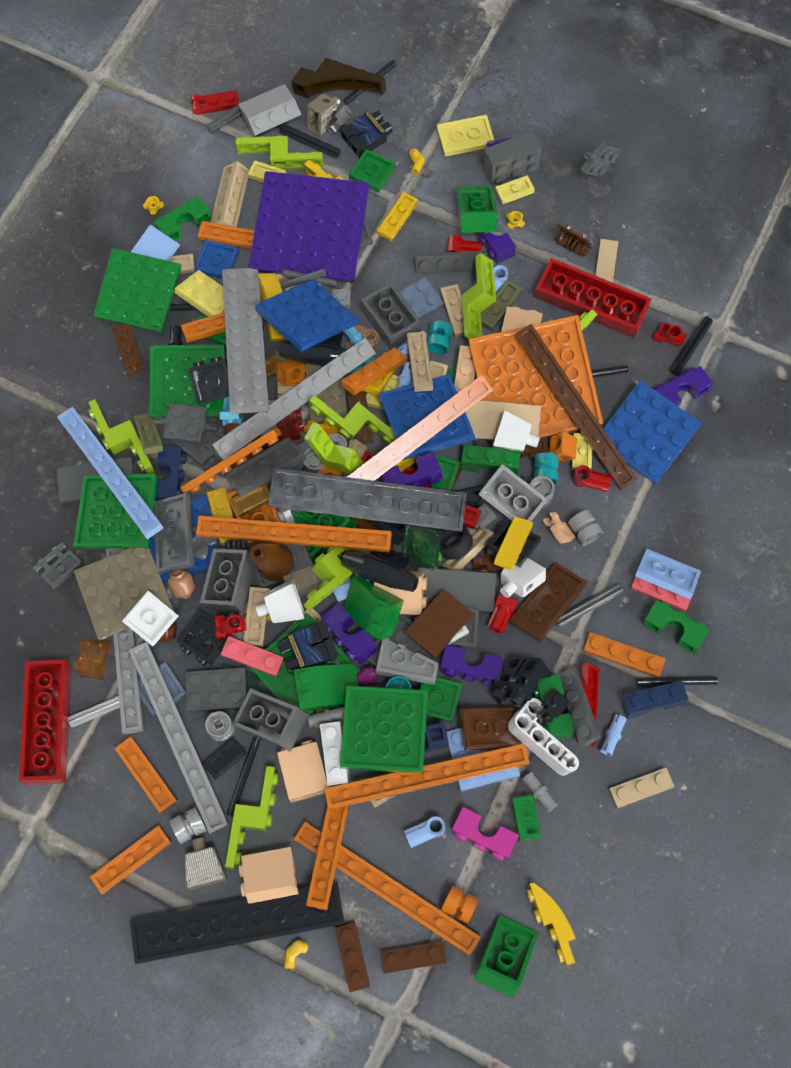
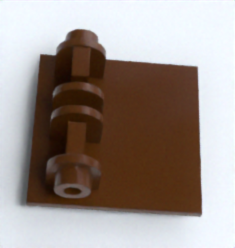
M557 223L561 234H557L555 237L557 243L564 247L566 246L568 249L574 240L570 251L579 256H586L589 251L587 247L592 249L588 236L582 232L575 233L572 230L573 228L565 223L563 225Z

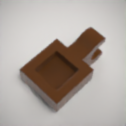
M546 438L539 439L537 448L530 445L525 446L524 451L520 452V459L529 455L530 460H534L536 454L549 453Z
M487 552L485 554L486 557L473 558V569L487 567L489 572H502L504 569L495 565V558L489 556Z

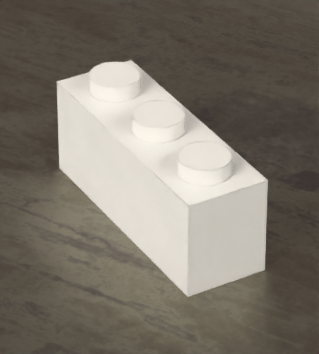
M338 721L320 724L328 786L332 787L351 783L349 769L340 768L343 723Z

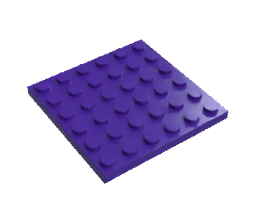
M265 171L248 268L258 269V272L282 275L284 269L306 274L325 269L326 276H323L325 278L355 283L370 183Z

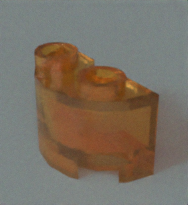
M93 639L80 641L79 651L81 652L79 659H76L74 665L75 670L79 671L80 677L104 679L106 659L110 653L111 642Z

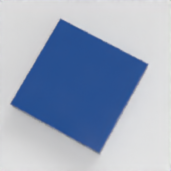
M205 240L194 271L200 270L205 275L223 279L222 270L233 269L240 250L238 247Z

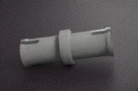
M345 706L332 710L328 708L324 712L308 715L310 728L344 719Z
M533 772L522 779L533 792V797L540 801L548 813L558 806L547 792L548 788L539 782Z

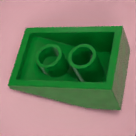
M492 185L457 186L461 233H490L497 231L498 211Z
M353 575L344 609L366 633L383 641L394 634L404 600Z
M355 663L313 666L294 670L299 707L305 713L345 706L346 686H358Z
M499 915L474 980L513 998L521 986L538 932Z

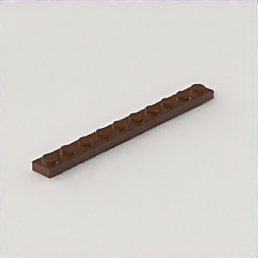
M530 324L516 333L515 336L608 473L612 476L619 489L623 490L638 480L533 325Z

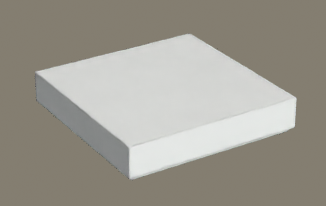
M147 591L122 622L150 645L154 646L179 616L152 593Z

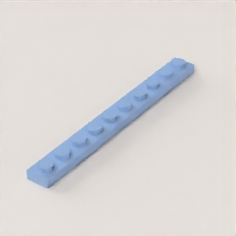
M71 407L57 416L146 539L162 530L163 526L76 410Z

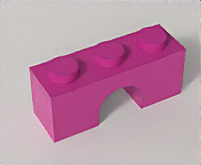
M463 807L452 828V833L455 834L454 837L462 842L466 840L472 842L473 847L482 852L485 849L492 852L491 856L497 860H508L519 835L500 826L494 836L485 837L478 830V824L482 816Z

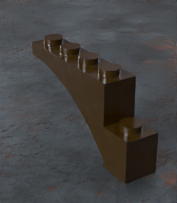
M328 58L323 60L316 72L301 67L291 81L294 94L306 98L318 93L339 89H362L384 94L386 91L385 77Z

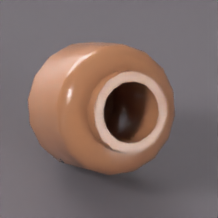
M184 569L173 571L167 581L173 596L177 598H189L196 589L191 573Z

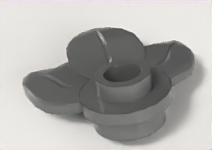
M192 527V533H195V537H193L194 556L198 559L206 560L208 546L218 544L217 538L199 537L196 535L197 527Z

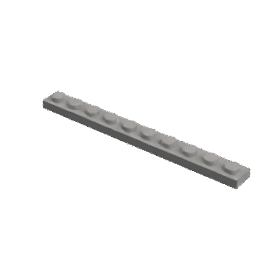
M363 338L271 402L268 412H257L211 445L220 458L225 460L309 401L314 395L316 396L376 354L367 339Z
M106 549V557L126 549ZM129 628L113 635L123 734L144 731L139 675L128 651L136 647L135 634Z
M145 642L128 650L209 834L228 826L226 817L148 643Z

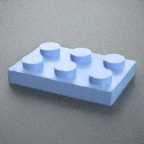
M646 549L635 576L682 597L691 599L701 571Z

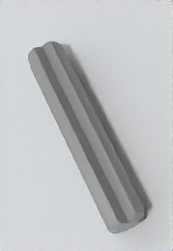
M119 695L68 716V724L70 727H75L120 708Z

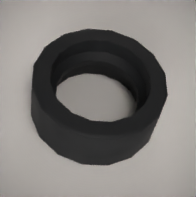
M463 524L462 532L440 529L434 538V544L439 549L443 558L454 560L468 553L473 545V537ZM463 535L457 544L445 547L449 539L454 536Z

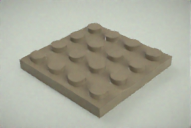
M150 548L126 549L74 570L99 640L130 628L122 620L147 591L173 611Z

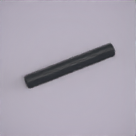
M282 124L280 126L279 132L334 158L340 156V148L289 125Z
M708 316L703 318L672 366L671 374L679 376L712 325V318Z

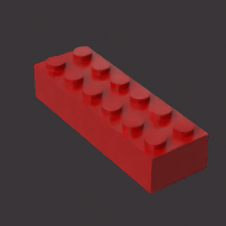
M550 258L536 287L535 296L538 299L580 316L584 312L588 314L591 310H594L597 313L593 320L594 322L634 338L637 336L652 300L650 297L553 258Z
M66 660L25 662L19 781L24 785L66 784L71 665Z

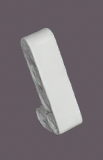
M532 698L530 702H525L508 723L509 731L523 744L525 743V746L556 773L562 776L568 775L578 768V758L536 722L538 719L536 715L539 711L543 710V706L540 700ZM529 706L533 708L534 713L530 712ZM517 720L522 723L523 728L519 727ZM533 734L538 737V742L534 740ZM548 747L553 750L554 755L550 754Z

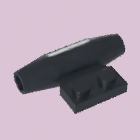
M343 332L302 352L290 341H282L280 356L301 363L324 366L347 350L340 347L343 340Z
M391 549L390 552L375 551L372 556L346 551L342 557L341 564L343 567L362 578L386 587L414 592L419 583V577L409 572L415 566L416 558Z

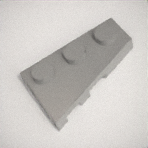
M389 638L382 641L376 674L390 677L402 676L408 680L435 685L439 663L419 653H414L406 649V646L390 641Z

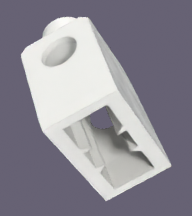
M504 411L493 448L523 452L526 444L537 448L540 437L530 434L532 427L530 423Z
M529 558L521 568L516 565L513 571L504 568L501 573V584L503 585L500 590L501 594L506 598H509L513 593L525 597L546 580V568Z
M294 579L266 592L264 595L265 603L256 606L258 616L270 614L273 623L305 618V612Z

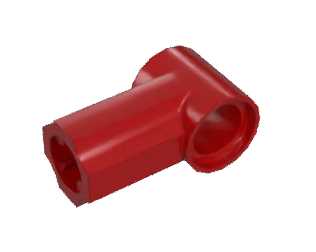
M451 235L448 237L446 252L481 251L482 242L463 240L458 235Z
M581 465L576 468L572 482L580 488L586 486L608 492L612 476L593 471L586 465ZM578 474H583L586 479H581Z
M500 592L487 628L495 633L503 634L510 616L513 615L516 609L518 599L511 596L506 598Z

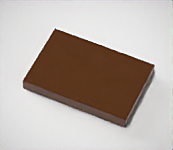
M443 589L410 625L405 634L435 659L469 622L474 613Z

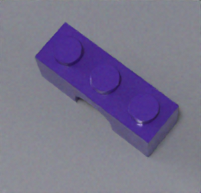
M476 232L479 242H482V246H485L489 258L493 259L496 264L515 256L516 245L508 233L497 236L491 232Z
M700 365L695 369L694 367L688 369L680 377H673L665 385H658L654 390L679 407L682 399L677 392L686 391L696 399L710 391L713 382Z
M434 452L416 458L418 470L414 474H403L398 465L382 474L381 480L388 483L424 487L429 484L438 483L443 479V474Z
M339 603L320 617L321 620L324 619L329 633L335 636L333 640L340 648L345 647L347 650L345 653L351 661L356 660L361 665L378 650L375 642L363 629L354 635L346 634L347 630L355 623Z
M451 645L445 647L440 666V672H443V675L447 677L459 676L468 682L476 680L482 682L485 686L494 687L493 683L495 680H498L502 671L504 658L485 654L483 662L479 666L472 667L466 664L464 660L465 649Z

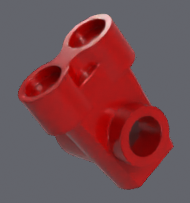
M663 321L659 330L655 333L654 340L661 343L663 341L668 342L674 346H682L687 334L682 331L680 326H671V324Z
M236 614L229 617L215 615L217 639L227 638V635L247 631L245 616L240 617ZM240 623L238 627L234 628V624Z

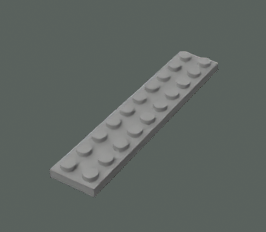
M252 268L222 270L231 414L269 411L262 316L255 311V305L260 303L258 269Z

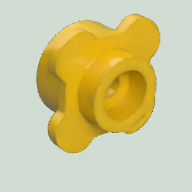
M156 196L148 197L143 204V208L149 210L151 215L157 214V211L164 207V203L160 202Z
M513 211L506 215L508 228L524 227L525 222L522 220L523 214L521 212Z

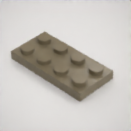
M305 363L306 378L323 366ZM341 377L317 394L316 397L344 419L347 415L345 388L341 386V380L344 378ZM310 410L311 420L317 421L318 424L325 423V418L320 414H314Z

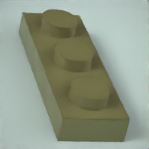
M507 280L496 294V302L486 308L481 314L482 326L493 332L504 317L507 307H511L522 293V288Z
M149 413L133 416L144 455L162 452L163 445L156 424H153L154 418H150Z

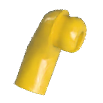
M414 148L409 152L414 163L411 171L418 175L425 160L420 151Z
M296 940L286 949L284 968H295L296 956L300 953H306L308 950L307 942Z

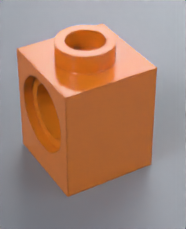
M289 359L276 364V380L288 387L305 379L306 369L304 363Z
M559 432V434L550 437L549 453L558 455L559 462L565 463L576 459L577 437L570 435L568 432Z

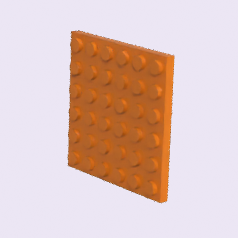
M575 315L533 325L599 424L602 425L603 420L579 316ZM525 327L468 340L477 378L483 375L493 389L482 401L541 406L538 433L540 438L557 435L559 432L579 430L515 336L516 333Z

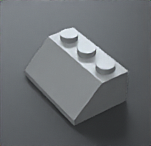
M285 84L238 104L252 137L301 116L295 98Z
M503 464L478 493V495L512 521L514 516L532 521L548 501L546 497Z

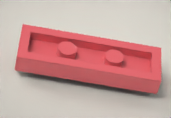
M635 577L630 589L659 602H666L671 607L686 612L691 600L638 577Z
M228 636L221 652L223 657L277 677L284 661V657Z

